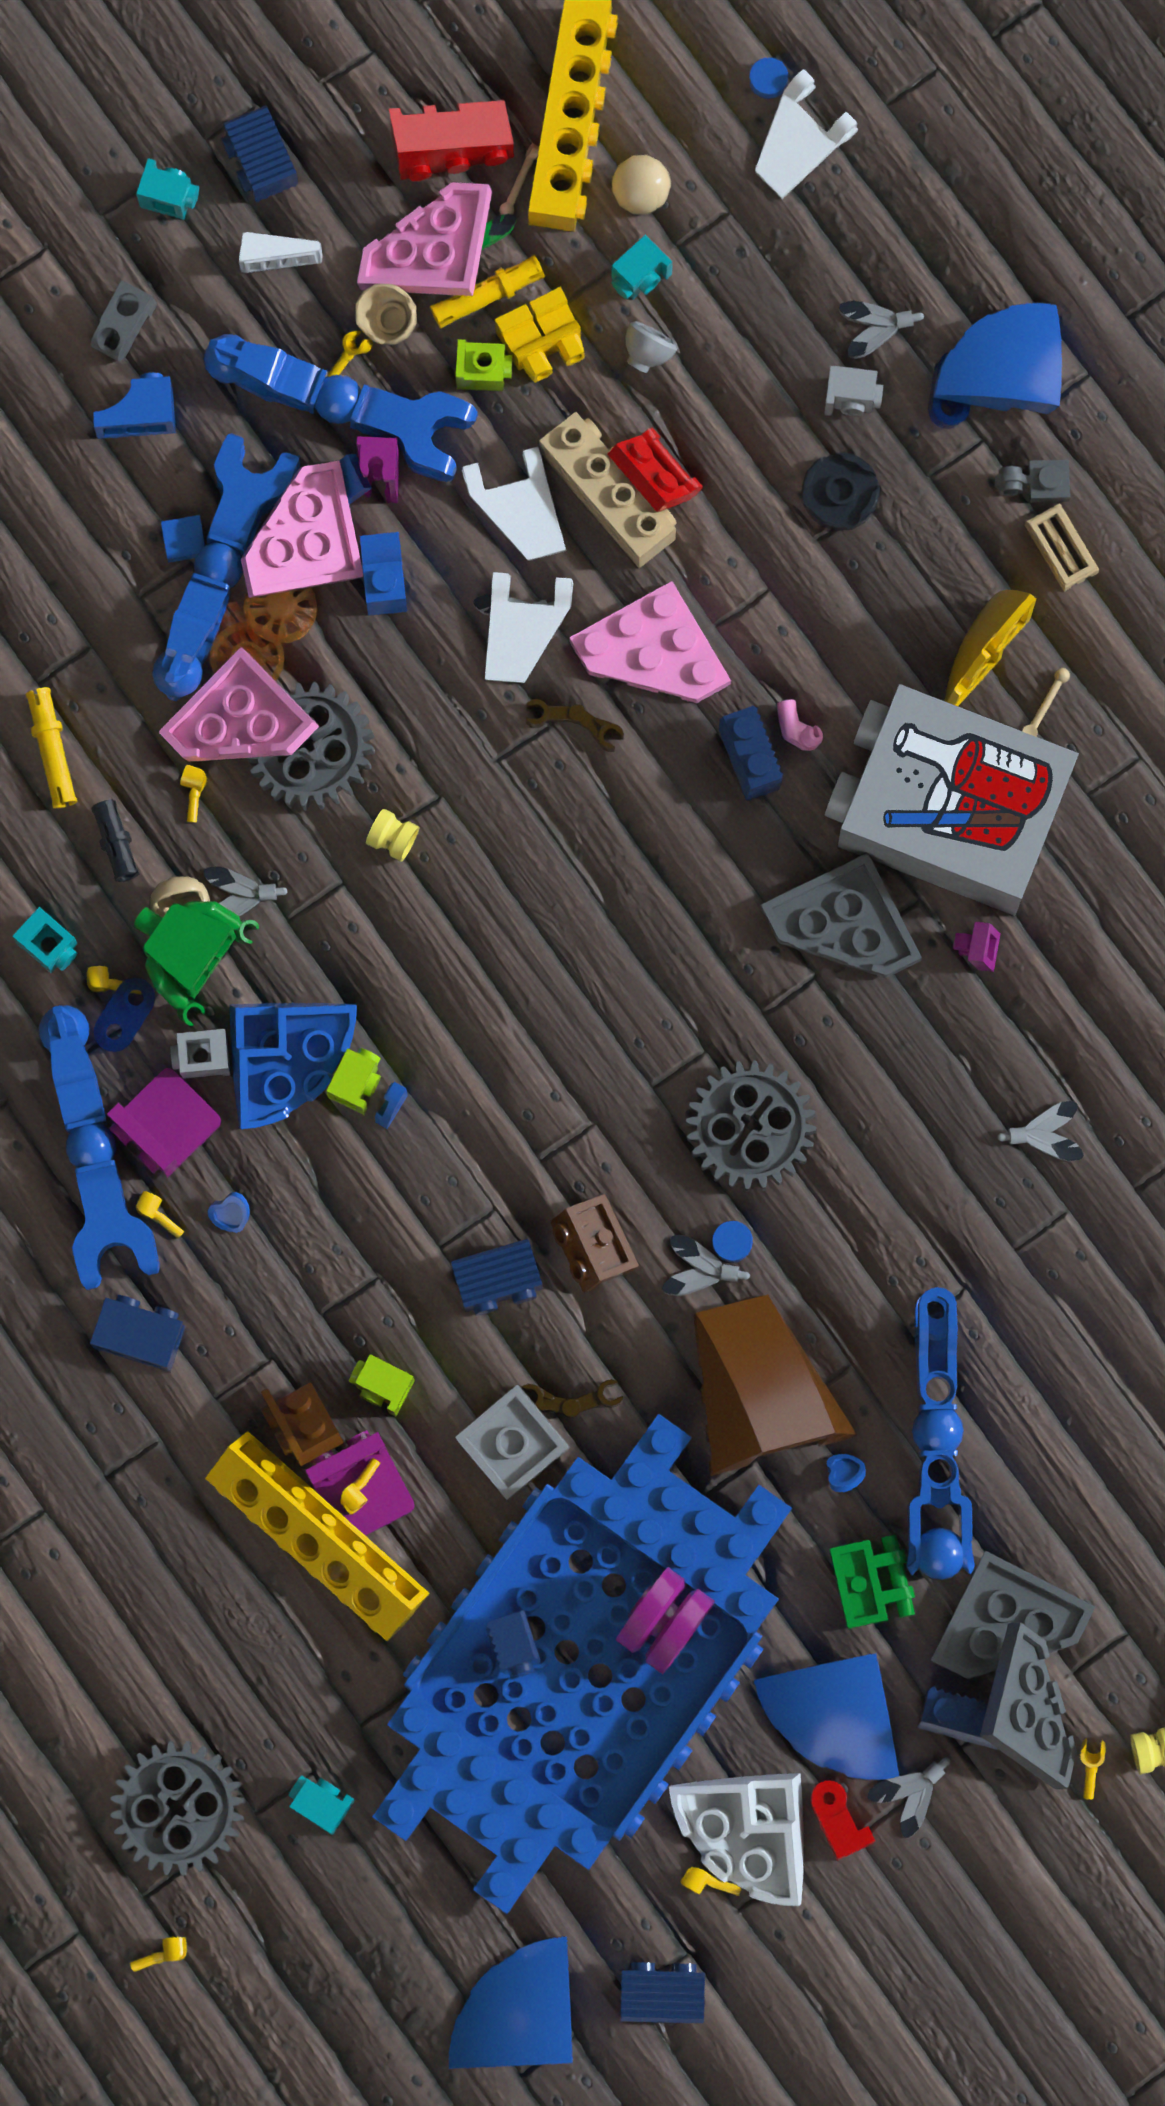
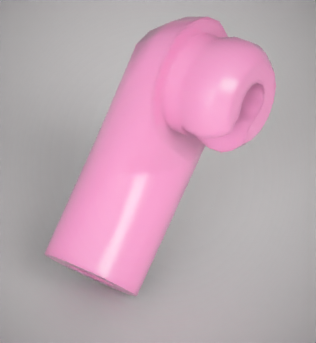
M785 700L776 704L783 738L801 750H815L822 743V730L818 726H808L799 721L795 700Z

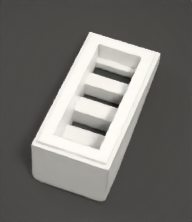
M245 232L242 237L239 264L241 272L248 273L322 263L323 255L319 241Z

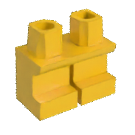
M561 287L529 302L530 310L525 304L495 319V332L502 344H505L508 354L513 355V362L518 371L524 368L534 383L552 374V367L546 357L557 351L560 353L566 366L573 365L584 359L581 327L574 319Z

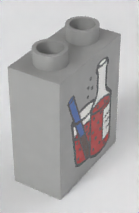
M901 684L897 688L890 707L870 700L857 731L854 745L872 751L861 779L841 772L825 812L826 817L843 823L837 847L860 856L868 853L872 861L1015 916L1079 753Z

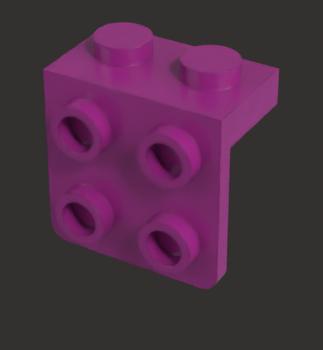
M170 1068L162 1070L126 1107L123 1108L118 1103L107 1113L110 1121L113 1123L109 1130L125 1146L131 1141L141 1151L137 1158L153 1174L159 1169L167 1178L221 1126L220 1116Z
M368 1431L357 1434L346 1441L348 1448L335 1455L332 1450L311 1460L312 1467L305 1470L316 1492L365 1536L414 1510L415 1503L378 1432L371 1436ZM374 1458L380 1462V1465L365 1487L360 1490L368 1501L356 1513L351 1515L340 1503L342 1492L359 1478L367 1464Z

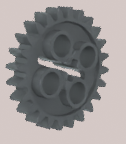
M317 682L312 683L309 692H305L301 684L297 683L295 695L291 696L284 689L286 693L312 719L317 714L324 713L329 715L328 722L323 727L317 728L292 755L247 758L249 763L257 764L250 771L254 778L263 777L259 783L262 790L266 791L273 787L271 792L273 800L278 801L285 794V803L289 808H292L297 799H299L304 811L308 810L311 800H315L322 810L325 806V798L330 797L336 805L340 803L338 792L341 790L352 796L353 791L349 785L351 781L364 783L358 771L359 769L370 770L372 767L370 762L363 757L375 754L373 746L364 743L373 739L374 734L371 729H363L370 721L366 714L357 716L361 710L359 703L356 701L347 706L349 702L347 692L343 691L335 698V689L330 684L324 693H321ZM336 730H342L339 736L334 735ZM310 740L313 741L315 750L312 752H308L305 745ZM337 747L346 749L345 755L341 760L337 762L327 760V755L332 749ZM287 757L283 763L278 762L279 758ZM308 765L310 767L306 777L302 779H293L291 777L294 768L297 766Z
M739 1061L736 1063L735 1074L732 1075L723 1066L720 1070L722 1080L718 1081L709 1075L707 1083L710 1090L696 1089V1095L702 1100V1103L690 1102L689 1109L698 1115V1117L686 1119L687 1126L697 1129V1131L687 1135V1142H699V1146L692 1151V1156L700 1157L705 1155L706 1159L701 1166L702 1171L714 1166L716 1168L714 1181L717 1182L724 1175L729 1176L728 1184L730 1189L735 1186L737 1180L743 1181L745 1192H749L752 1181H757L762 1191L766 1190L768 1178H772L778 1186L781 1185V1172L784 1171L793 1177L796 1171L792 1162L805 1164L807 1160L804 1154L800 1152V1149L812 1150L814 1145L810 1140L804 1138L806 1135L815 1134L817 1128L806 1124V1121L814 1118L816 1114L815 1110H803V1106L810 1101V1096L802 1095L797 1097L796 1093L801 1083L797 1081L788 1086L786 1084L788 1071L785 1070L778 1077L773 1076L774 1067L771 1063L765 1072H759L757 1061H753L750 1071H745ZM741 1090H749L756 1096L757 1101L753 1106L743 1108L735 1102V1094ZM771 1097L773 1101L759 1118L757 1128L760 1132L752 1130L739 1152L735 1156L730 1155L731 1148L743 1134L745 1124L742 1121H752L764 1099ZM774 1112H783L789 1117L790 1125L782 1130L774 1129L769 1125L768 1117ZM718 1123H727L733 1127L735 1133L731 1139L721 1141L713 1135L712 1128ZM752 1145H761L767 1150L768 1157L760 1163L752 1162L745 1154L746 1149Z
M169 1741L167 1753L164 1754L156 1745H153V1758L148 1760L144 1755L138 1753L137 1758L141 1766L135 1769L132 1766L126 1765L124 1768L131 1778L129 1781L116 1780L115 1782L124 1789L123 1795L111 1796L112 1801L121 1804V1810L111 1813L110 1817L122 1820L123 1825L114 1830L115 1835H128L129 1838L122 1845L123 1850H128L135 1846L138 1848L133 1859L135 1862L141 1861L146 1856L150 1857L148 1862V1870L153 1871L161 1862L163 1863L164 1875L168 1876L172 1872L174 1865H178L182 1876H187L188 1864L193 1863L195 1868L202 1872L204 1871L202 1859L207 1857L210 1861L217 1864L219 1861L215 1850L217 1848L227 1852L231 1850L225 1841L226 1836L239 1837L240 1835L231 1825L232 1822L244 1820L242 1815L234 1812V1807L244 1804L245 1800L233 1797L232 1792L237 1790L241 1784L240 1782H227L226 1779L231 1775L233 1769L232 1767L222 1770L217 1768L222 1758L220 1755L217 1754L209 1761L206 1760L207 1747L202 1746L195 1755L192 1754V1746L189 1741L185 1742L181 1752H177L174 1742ZM172 1768H181L186 1776L185 1784L179 1790H168L164 1783L166 1772ZM200 1778L202 1785L183 1806L188 1811L186 1816H174L159 1838H154V1831L171 1814L172 1809L168 1806L169 1802L172 1799L177 1802L181 1801L194 1781ZM203 1794H213L218 1802L215 1813L208 1817L200 1816L196 1810V1801ZM154 1800L160 1809L159 1816L152 1823H143L139 1819L138 1808L144 1801ZM186 1826L192 1835L191 1842L184 1849H175L170 1843V1834L176 1827Z

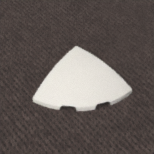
M800 1773L724 1778L669 1786L671 1804L679 1828L684 1837H690L694 1846L702 1855L701 1862L711 1873L723 1882L731 1881L740 1888L747 1890L749 1896L754 1899L779 1905H801L804 1846Z

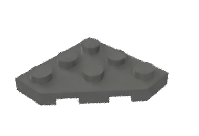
M868 853L761 904V910L780 944L883 978L898 973L922 960Z
M985 1551L930 1662L965 1680L996 1671L1007 1626L1010 1623L1021 1622L1046 1641L1049 1653L1076 1645L1095 1606Z
M1021 1622L1010 1623L1007 1626L980 1736L1055 1790L1068 1789L1077 1749L1073 1735L1066 1736L1060 1715L1065 1713L1066 1710L1057 1680L1050 1681L1044 1660L1050 1657L1046 1641Z

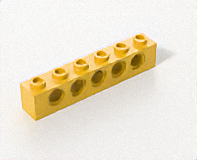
M564 0L528 210L529 225L575 232L577 219L584 220L587 196H581L583 182L590 183L593 169V160L587 159L589 146L596 147L599 134V123H593L595 110L602 111L606 87H600L599 85L601 73L609 74L612 51L605 49L607 38H615L618 15L611 14V0ZM582 36H591L596 40L595 43L589 46H584L577 42ZM576 72H585L590 77L584 82H576L571 78V75ZM570 108H578L584 114L578 118H569L564 112ZM564 144H572L578 150L573 154L565 155L559 152L558 148ZM559 180H565L572 186L566 191H557L552 187V184Z
M249 1431L228 1446L205 1479L222 1496L229 1499L252 1523L258 1525L282 1550L288 1552L307 1569L311 1576L324 1584L337 1596L341 1603L353 1610L374 1632L381 1635L386 1641L409 1621L430 1594Z

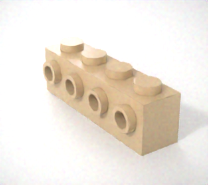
M575 412L539 440L540 453L637 567L640 568L675 540L676 528L674 526L677 522L668 509L658 513L607 455L613 447L608 450L599 439L602 437V434L597 426L589 418L583 420Z

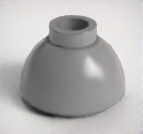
M631 322L627 328L626 347L630 355L627 363L642 372L647 373L650 367L667 362L678 350L673 340L643 323Z

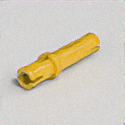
M533 255L505 270L503 268L495 270V275L475 284L473 296L452 295L443 301L431 305L430 310L439 328H444V326L504 297L509 299L515 296L514 292L545 278L543 269L536 256Z
M50 688L36 689L37 694H34L33 690L25 694L34 724L31 732L32 736L37 738L52 799V807L55 809L67 807V802L70 806L76 804L77 798L75 797L60 735L63 727L62 723L56 719Z

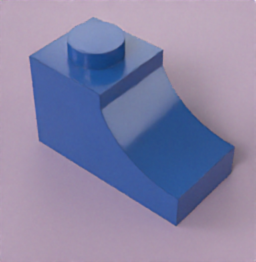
M145 373L140 376V379H131V388L119 403L108 409L93 412L97 438L176 433L173 387L170 376L163 377L160 373Z
M399 532L360 536L368 616L407 612Z

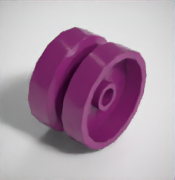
M669 1567L662 1573L652 1587L649 1586L628 1615L629 1620L616 1638L618 1643L633 1653L639 1651L651 1635L654 1636L656 1640L646 1654V1663L662 1675L686 1645L715 1602L702 1591L696 1589L689 1593L680 1606H677L675 1601L684 1589L685 1579Z

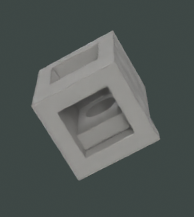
M831 366L824 415L832 416L833 408L841 409L843 414L850 416H861L864 412L872 413L873 408H881L883 385L876 384L877 371Z
M225 1029L177 1033L178 1045L170 1047L173 1070L180 1069L182 1079L231 1075L228 1037ZM205 1051L208 1054V1059L204 1063H196L193 1060L196 1052Z

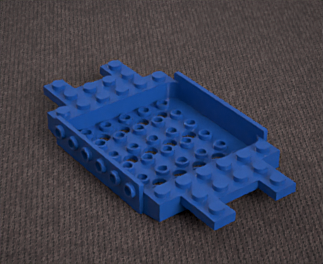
M660 1414L654 1419L612 1480L580 1457H577L555 1489L547 1484L542 1491L537 1487L532 1491L522 1508L527 1510L525 1516L519 1524L511 1521L498 1540L504 1544L495 1558L488 1554L476 1570L475 1575L480 1578L471 1591L464 1588L451 1606L456 1611L447 1625L442 1621L438 1623L427 1639V1642L432 1646L423 1659L416 1655L404 1671L403 1676L408 1678L404 1686L410 1693L387 1724L389 1728L420 1750L372 1817L407 1841L428 1810L432 1808L497 1856L473 1890L506 1914H508L554 1847L589 1871L612 1837L619 1842L624 1834L629 1838L633 1837L645 1820L639 1814L648 1800L656 1804L669 1785L663 1780L672 1766L680 1770L693 1751L687 1746L696 1732L703 1737L717 1717L711 1713L713 1707L719 1699L724 1702L729 1700L740 1684L735 1679L743 1665L750 1669L764 1650L758 1645L762 1635L757 1633V1630L779 1598L750 1579L746 1574L788 1516L792 1507L760 1485L757 1486L736 1517L719 1507L669 1471L692 1437ZM577 1550L587 1551L593 1559L591 1569L583 1574L575 1573L569 1566V1558ZM669 1567L685 1579L684 1589L675 1601L677 1606H680L689 1593L696 1589L702 1591L715 1602L693 1633L691 1640L686 1643L662 1675L646 1663V1654L656 1640L654 1636L651 1635L643 1647L633 1653L618 1643L616 1638L629 1620L628 1615L649 1586L652 1587L662 1573ZM609 1574H619L626 1582V1589L619 1597H609L602 1589V1582ZM524 1610L526 1618L538 1617L543 1620L546 1626L544 1635L540 1639L534 1640L540 1663L533 1665L534 1673L511 1680L509 1673L503 1674L499 1671V1665L496 1661L497 1657L494 1655V1649L492 1648L486 1625L489 1621ZM561 1641H572L579 1649L578 1658L571 1664H562L555 1657V1648ZM604 1664L610 1668L612 1680L608 1686L596 1688L591 1685L588 1680V1672L594 1665ZM485 1683L493 1685L498 1691L496 1703L487 1708L479 1706L474 1700L476 1688ZM629 1688H638L645 1695V1705L637 1712H630L622 1705L621 1697ZM514 1708H525L531 1714V1724L524 1731H515L507 1723L508 1714ZM549 1731L559 1732L565 1740L564 1749L557 1755H548L541 1748V1738ZM590 1755L596 1759L598 1772L593 1778L582 1779L576 1775L574 1763L580 1756Z

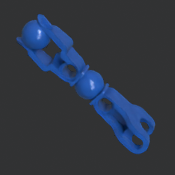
M224 334L211 339L205 349V368L219 382L234 383L265 401H275L314 414L315 410H317L321 417L330 423L344 424L350 422V428L371 437L397 438L398 448L402 451L406 464L413 472L442 482L454 479L457 471L456 463L452 456L434 447L431 436L436 430L445 426L462 430L468 429L475 423L478 412L472 404L450 394L434 392L425 395L421 399L410 400L365 384L361 389L356 381L346 375L327 377V370L320 369L313 364L288 355L281 349L246 342L237 335Z
M232 433L226 436L214 464L217 485L223 495L206 538L207 545L201 549L195 558V573L192 574L179 607L174 613L166 651L160 654L153 665L152 676L154 684L161 692L167 695L168 699L177 701L193 693L200 684L203 673L202 666L214 647L216 635L231 597L230 589L238 583L243 575L241 558L253 541L263 516L273 510L297 470L300 469L299 456L283 453L272 470L263 474L251 473L242 465L245 456L244 438Z
M58 1005L49 1009L42 1017L39 1024V1038L43 1046L51 1052L53 1081L65 1130L69 1134L66 1140V1154L69 1161L77 1168L75 1173L86 1221L84 1227L74 1240L72 1250L80 1281L86 1290L97 1288L102 1280L100 1272L102 1256L105 1251L114 1246H126L133 1250L138 1266L144 1274L153 1275L159 1273L160 1263L153 1232L143 1221L131 1216L126 1206L117 1164L113 1160L116 1153V1139L109 1128L105 1126L107 1121L98 1079L85 1048L89 1037V1023L86 1016L78 1008L69 1005Z
M936 1287L927 1290L917 1300L914 1308L917 1392L923 1404L918 1406V1411L920 1412L913 1421L912 1434L914 1442L921 1450L919 1457H924V1461L920 1465L918 1497L911 1499L907 1505L909 1542L907 1569L913 1575L920 1568L922 1573L930 1578L943 1580L953 1577L962 1568L968 1574H971L975 1563L972 1551V1503L968 1497L961 1495L959 1470L956 1461L953 1459V1457L958 1456V1450L956 1449L962 1442L964 1433L962 1420L955 1412L957 1404H952L957 1390V1303L950 1291ZM928 1303H938L943 1308V1317L940 1319L932 1318L928 1314ZM931 1379H940L947 1385L948 1394L944 1400L934 1401L927 1395L926 1386ZM940 1460L948 1465L950 1474L944 1483H936L928 1476V1466L932 1461ZM947 1504L957 1505L959 1508V1535L950 1529L941 1527L930 1529L921 1535L920 1507L922 1505H933L936 1508H943Z

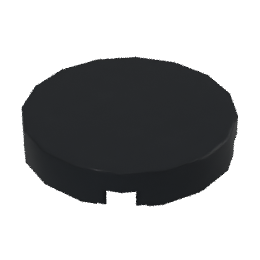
M846 452L835 453V455L824 456L816 460L807 470L802 484L803 505L810 518L820 526L834 531L852 530L866 523L875 512L880 497L878 479L872 466L861 457Z

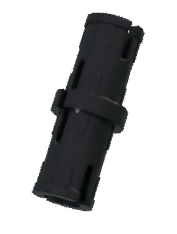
M105 800L93 805L91 810L94 813L102 837L99 843L101 849L107 852L115 882H125L140 875V872L137 869L129 845L132 839L130 833L124 830L116 800Z

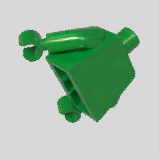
M188 901L183 906L173 903L164 917L145 907L134 922V928L149 936L143 951L147 956L145 968L155 990L173 1009H177L178 1018L189 1026H194V1024L188 1020L187 1011L191 1007H195L199 1013L204 1015L205 1009L199 1003L188 1000V995L195 999L234 940L241 944L253 943L252 940L247 939L243 934L245 926L253 930H259V925L256 921L240 920L239 915L215 901Z

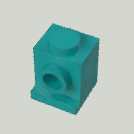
M148 158L136 195L139 207L184 220L187 209H193L196 205L199 186L191 184V179L178 169L166 167L164 170L157 169L156 160Z
M644 235L612 265L611 279L613 281L611 284L624 299L629 297L634 299L641 292L648 294L660 282V275L665 279L672 275V260Z
M40 907L12 936L21 949H24L50 973L57 967L61 971L65 970L77 956V952L74 950L78 945L75 937ZM48 940L57 942V946L51 952L43 950V945Z
M303 1775L300 1776L288 1795L294 1799L289 1807L332 1835L343 1821L355 1800L346 1794L343 1801L336 1798L341 1790L321 1777L315 1784Z

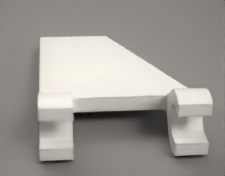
M804 69L792 79L784 90L755 169V173L781 199L796 187L833 150L849 140L858 131L856 127L857 122L845 112L831 129L825 132L797 104L798 101L804 99L815 89L814 79Z
M539 447L523 450V459L529 479L497 488L484 489L478 463L463 466L462 473L469 496L527 561L566 551Z
M493 572L485 680L525 683L571 607L573 580L556 577L554 605L515 603L508 601L511 580L509 573Z

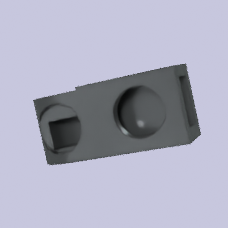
M121 280L100 318V323L91 341V347L117 361L123 360L132 347L135 337L147 317H151L158 305L153 296Z

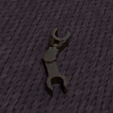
M539 699L530 700L526 703L527 709L539 708L544 713L539 719L526 718V724L532 728H540L547 721L579 724L588 730L599 746L607 752H615V746L604 740V736L607 733L614 732L618 737L624 739V732L619 725L595 718L580 704L573 706H547L545 702Z
M613 1379L602 1382L598 1391L576 1399L555 1397L535 1384L522 1386L523 1390L533 1391L537 1394L538 1399L534 1404L540 1412L553 1411L564 1414L568 1418H574L579 1413L600 1405L609 1408L616 1407L621 1404L624 1398L621 1396L610 1401L604 1397L603 1392L607 1387L618 1384V1381Z

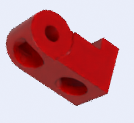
M827 1780L815 1786L811 1794L810 1803L834 1856L839 1861L874 1844L875 1839L869 1826L859 1831L857 1830L846 1807L847 1795L842 1785L835 1781Z

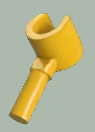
M361 331L347 333L343 338L345 350L327 376L340 375L348 362L356 354H365L371 350L373 341L365 339L358 348L356 346V338L360 335Z
M191 765L185 766L180 785L191 788L187 822L197 823L199 797L206 784L207 777L203 770Z
M92 966L87 970V985L93 992L120 990L141 995L143 985L109 979L108 967Z
M143 1191L136 1204L138 1214L159 1223L179 1239L184 1231L164 1214L157 1211L162 1199L150 1192Z
M374 1458L370 1460L359 1478L342 1492L340 1503L351 1515L356 1513L368 1501L360 1490L365 1487L380 1465V1462Z
M1085 1738L1082 1742L1080 1758L1085 1765L1086 1772L1083 1798L1093 1799L1098 1766L1104 1762L1106 1744L1102 1740L1100 1752L1092 1754L1086 1749L1087 1738Z
M697 1867L689 1868L681 1880L683 1886L700 1895L706 1884L714 1889L737 1896L741 1892V1888L736 1884L723 1882Z
M163 1938V1952L154 1953L130 1962L133 1972L157 1963L183 1960L187 1954L186 1938Z

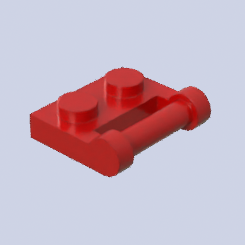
M650 428L637 437L617 443L607 455L658 513L689 501L701 491L703 486L696 477L690 478L660 443V435L654 428Z

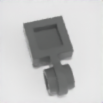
M1069 460L1029 461V476L1022 474V469L1016 466L1002 467L998 470V475L995 476V487L999 488L1000 495L1015 496L1021 494L1023 488H1029L1030 503L1069 502L1070 500Z

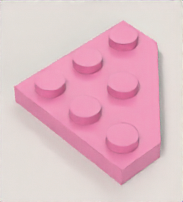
M450 183L439 191L440 196L422 209L419 206L396 223V229L382 240L378 241L375 239L364 247L357 280L360 290H366L378 283L396 285L406 293L473 296L492 195L489 184Z
M340 461L304 466L297 470L241 558L249 598L363 577V569Z
M672 581L569 637L570 643L586 671L592 676L603 679L607 677L626 682L629 686L656 693L660 691L681 697L682 700L698 703L731 685V679Z
M240 647L166 723L159 733L185 760L192 762L292 755L319 725L247 651Z

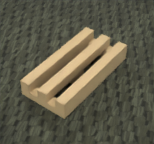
M1061 504L1026 521V529L1064 592L1070 589L1072 585L1083 582L1085 578L1098 574V566ZM1052 517H1056L1086 568L1079 569L1050 520ZM1038 525H1043L1071 572V576H1067Z

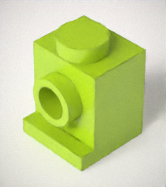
M458 340L456 364L457 389L504 391V378L512 379L513 355H505V344L469 343L466 340ZM478 360L492 361L487 367H481L477 363Z
M347 1048L326 1090L328 1098L365 1115L368 1107L363 1099L365 1095L371 1098L379 1084L381 1076L376 1074L381 1058L363 1048H359L357 1052Z
M371 1354L366 1363L361 1360L358 1361L349 1378L350 1383L362 1390L359 1395L362 1399L378 1407H381L383 1402L388 1403V1412L395 1417L415 1382L412 1375Z

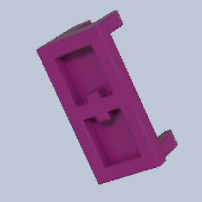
M357 437V449L362 475L368 478L370 485L374 481H384L386 484L384 490L386 502L398 503L400 460L397 438ZM372 489L365 493L367 498L371 497Z

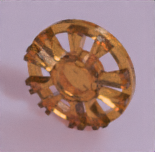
M309 587L299 589L302 592L295 598L292 594L297 590L266 595V598H249L247 591L243 603L245 620L254 633L267 641L274 643L296 641L305 636L314 625L317 615L315 593ZM308 600L310 608H301L297 604ZM250 605L264 606V608L250 609ZM295 613L309 620L306 622L296 616ZM265 615L269 621L261 628L254 619ZM289 622L294 623L298 631L288 634L285 624ZM273 623L280 625L278 634L271 633Z
M239 622L225 628L216 637L210 652V663L214 674L219 670L217 662L228 661L242 647L261 667L267 663L277 665L273 674L269 675L276 682L278 681L284 667V651L279 638L271 629L256 622ZM246 629L253 630L252 642L246 641ZM237 631L241 638V643L234 646L226 638ZM263 633L272 641L265 647L260 648L256 642ZM219 647L232 651L231 656L218 652ZM275 650L278 652V655L263 658L264 653Z

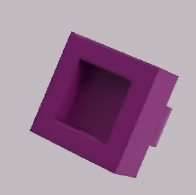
M975 922L972 935L965 933L955 934L953 949L959 950V955L968 956V961L978 970L994 972L1001 933L990 923Z

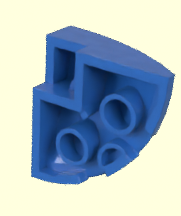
M1044 303L1013 305L992 315L988 314L974 323L963 333L964 336L958 341L954 349L950 350L945 356L939 369L933 394L934 398L1006 412L1013 407L1050 414L1060 406L1062 349L1057 306Z
M229 1004L232 1068L239 1129L257 1128L289 1117L291 1111L307 1101L315 1100L326 1089L347 1048H350L356 1024V1004Z
M876 1653L754 1680L758 1698L771 1724L792 1744L793 1749L805 1759L819 1767L829 1768L843 1773L850 1778L885 1780L899 1776Z
M567 1937L551 1938L522 1947L498 1965H494L480 1978L470 1991V1996L463 2006L461 2013L457 2016L450 2042L449 2069L573 2063Z

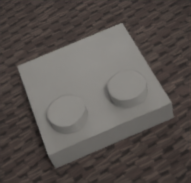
M519 1385L512 1388L455 1437L506 1500L512 1498L570 1448Z

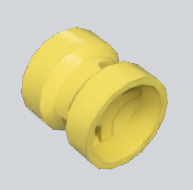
M382 809L369 831L366 844L375 849H388L391 857L402 862L417 837L419 826L409 821L401 823L396 819L394 813Z
M1165 1728L1158 1729L1156 1734L1152 1735L1142 1732L1130 1736L1132 1752L1139 1775L1153 1772L1155 1767H1165Z

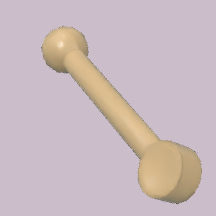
M534 143L530 145L526 152V159L506 203H503L499 208L500 215L514 214V202L531 164L539 152V146Z
M1059 668L1055 671L1053 685L1031 724L1026 725L1022 730L1023 732L1037 737V727L1062 683L1067 682L1070 678V673L1066 668Z

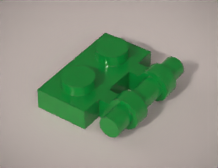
M897 1535L881 1538L884 1554L873 1556L870 1540L829 1549L847 1630L888 1621L886 1604L896 1603L899 1618L915 1615L912 1599L916 1597L913 1586L908 1585L904 1568L907 1558L905 1550H900ZM888 1567L893 1589L882 1592L877 1569Z

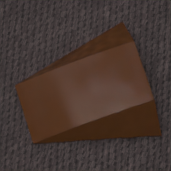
M768 1294L696 1312L693 1315L699 1367H702L703 1375L701 1393L702 1402L706 1404L708 1424L705 1426L706 1440L707 1443H710L711 1461H709L710 1476L746 1467L755 1458L815 1441H817L820 1447L857 1436V1433Z

